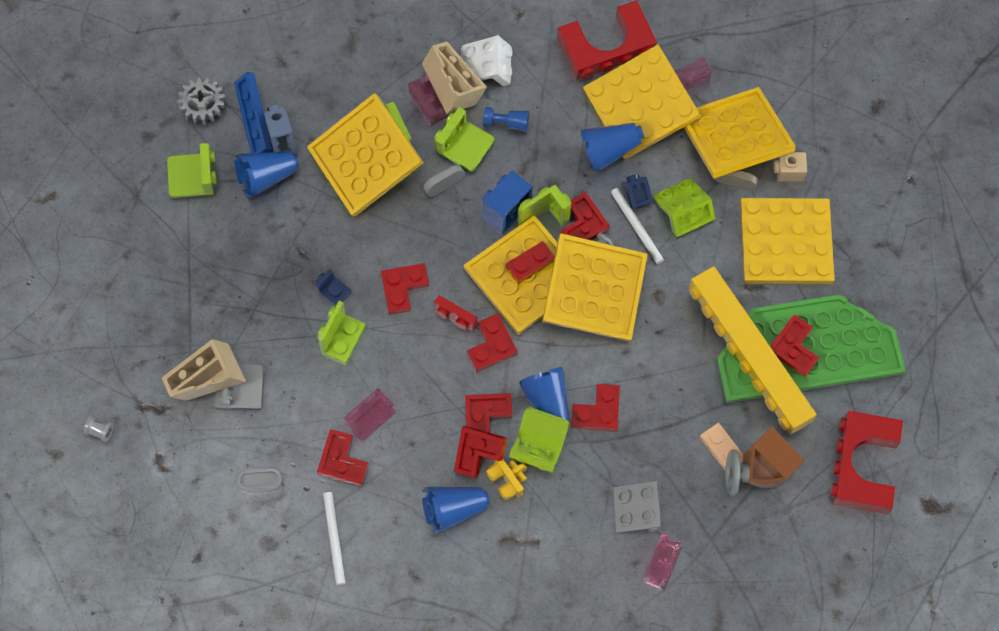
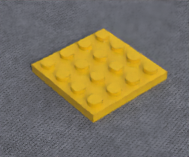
M659 44L583 87L604 126L635 122L636 126L641 125L645 136L641 139L642 144L623 155L624 161L701 118L699 111Z
M759 87L696 107L701 118L684 127L713 179L795 152L794 142Z
M376 93L372 94L307 146L338 196L354 217L424 163Z
M741 198L743 276L745 284L834 283L830 199Z
M535 215L463 265L464 270L517 335H520L543 318L553 263L517 284L505 267L506 263L544 241L554 256L557 248V241Z
M560 234L542 322L630 342L632 340L648 254Z

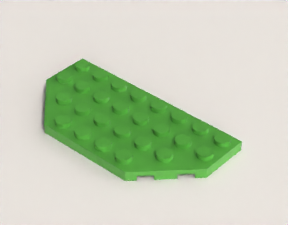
M841 294L752 308L748 314L769 346H771L794 314L813 327L801 344L819 357L807 376H802L780 361L800 391L903 375L906 370L895 329L888 324L884 325L863 308L854 306ZM727 346L717 358L726 403L764 397L761 392L758 393L752 385L753 380L748 373L745 374L739 365L740 361L736 355H732L729 352Z

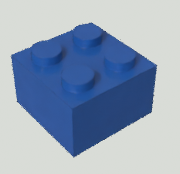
M513 170L508 175L504 174L498 180L497 186L493 190H488L482 198V219L503 235L518 219L520 204L526 199H532L533 186Z

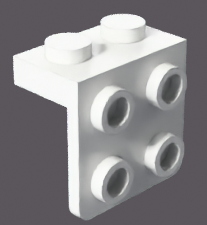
M497 35L462 46L461 58L481 81L493 78L502 86L511 85V56L513 51L511 45Z

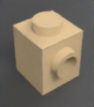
M792 152L774 160L773 172L777 174L778 182H804L807 174L806 152Z

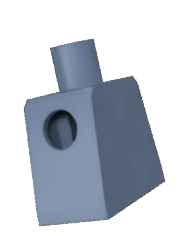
M276 104L267 108L268 112H265L264 116L273 152L290 151L292 155L295 154L297 156L286 108H280ZM285 136V139L278 140V137Z

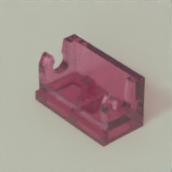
M703 56L699 57V60L695 63L674 70L685 90L710 82L712 71Z
M427 75L408 83L409 94L430 126L446 119L450 115L446 114Z
M377 388L344 417V423L363 442L394 415L396 410L393 408V403Z
M661 534L642 582L663 591L665 590L682 549L679 540L673 542L669 540L668 535Z

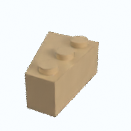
M447 41L433 45L422 62V66L446 114L456 112L458 107L465 109L476 105L487 88Z
M214 339L210 340L162 377L169 396L185 401L246 382L229 344Z

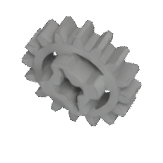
M198 77L196 83L189 80V87L186 85L182 86L184 92L178 93L179 100L177 102L180 112L185 114L186 120L193 118L195 124L199 120L206 124V119H210L213 122L214 115L221 116L219 109H225L223 102L226 101V98L223 94V88L218 87L216 81L210 84L209 78L202 82L201 78Z

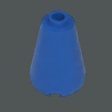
M635 122L581 130L582 140L587 142L585 143L586 152L596 172L604 169L642 144L641 139L645 137L641 125L636 126Z
M290 151L239 154L235 156L238 160H234L239 184H244L246 189L242 191L249 198L258 195L294 174L297 170L296 167H299L296 155H292Z
M562 367L532 375L519 382L521 389L533 408L569 421L565 378Z
M425 487L422 493L426 492V497L422 498L424 515L427 524L432 523L434 529L430 530L434 534L440 533L485 511L490 503L487 491H484L481 487Z

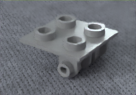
M238 364L246 382L216 391L215 408L261 409L264 365Z
M658 481L613 488L616 533L648 529L649 532L658 531V527H661Z

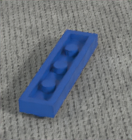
M246 72L234 82L250 152H270L273 149L254 73Z

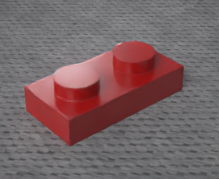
M544 241L507 262L505 267L517 284L554 263L555 256Z
M438 295L434 301L436 314L443 319H451L462 330L468 329L473 332L477 326L478 317Z

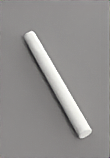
M618 188L611 191L612 196L655 263L660 264L664 261V258Z
M326 492L323 494L335 581L336 585L340 586L346 583L332 492Z

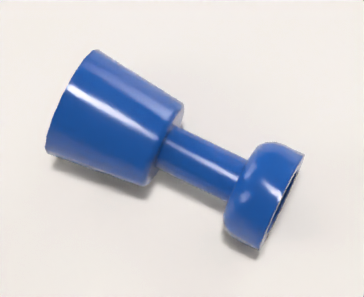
M485 107L483 126L489 127L493 122L507 123V128L527 132L529 111H509V114L505 115L494 113L493 108Z

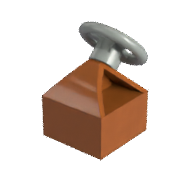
M771 427L743 454L744 464H740L739 454L735 449L729 451L725 467L727 493L730 496H735L740 482L749 483L761 488L775 489L805 460Z

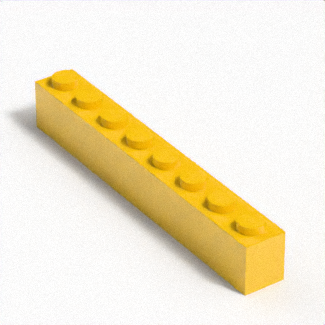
M715 266L692 278L689 285L690 295L694 300L699 301L705 317L710 318L714 323L716 333L720 337L723 336L727 342L726 346L732 355H736L740 361L739 365L745 374H749L753 380L752 385L758 393L761 392L764 396L768 409L771 412H775L780 427L792 435L812 423L817 416L816 412Z

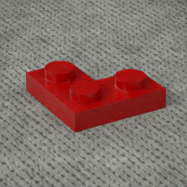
M584 192L571 200L570 211L577 221L562 229L560 234L592 240L599 233L603 234L610 230V225L589 195Z
M425 263L381 270L389 315L411 311L407 290L429 287Z
M498 313L478 322V327L486 342L467 350V355L476 373L518 355V351Z
M794 314L770 347L780 361L806 377L819 357L801 345L813 327Z
M597 384L595 405L573 404L571 428L617 432L620 385Z
M511 393L465 395L466 426L490 433L489 419L512 418Z
M463 426L454 472L473 478L478 477L482 457L496 461L503 460L507 437Z
M330 429L317 469V475L362 487L368 462L347 457L353 435Z

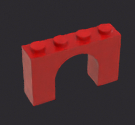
M637 0L617 7L616 19L625 36V41L616 49L600 50L590 45L578 20L558 27L557 39L576 80L588 79L602 71L608 72L657 45V41Z
M849 410L844 417L840 418L839 431H842L841 439L837 440L836 452L839 453V459L835 461L833 467L836 482L832 483L830 497H834L833 505L887 515L893 509L895 486L870 482L860 477L852 465V452L857 447L866 444L896 449L901 442L903 420Z

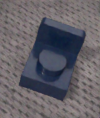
M634 174L626 177L627 181L621 183L622 187L626 189L632 209L654 202L647 177H640L639 174Z
M330 269L326 273H321L315 281L316 293L334 306L337 305L338 301L344 302L352 293L351 289L334 276V272Z

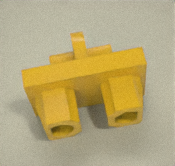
M494 460V464L486 470V475L492 483L501 477L505 480L506 484L498 488L504 501L514 496L518 499L524 495V488L516 478L518 477L521 483L527 480L523 474L527 469L524 463L517 465L512 460L508 463L512 469L510 470L504 460Z

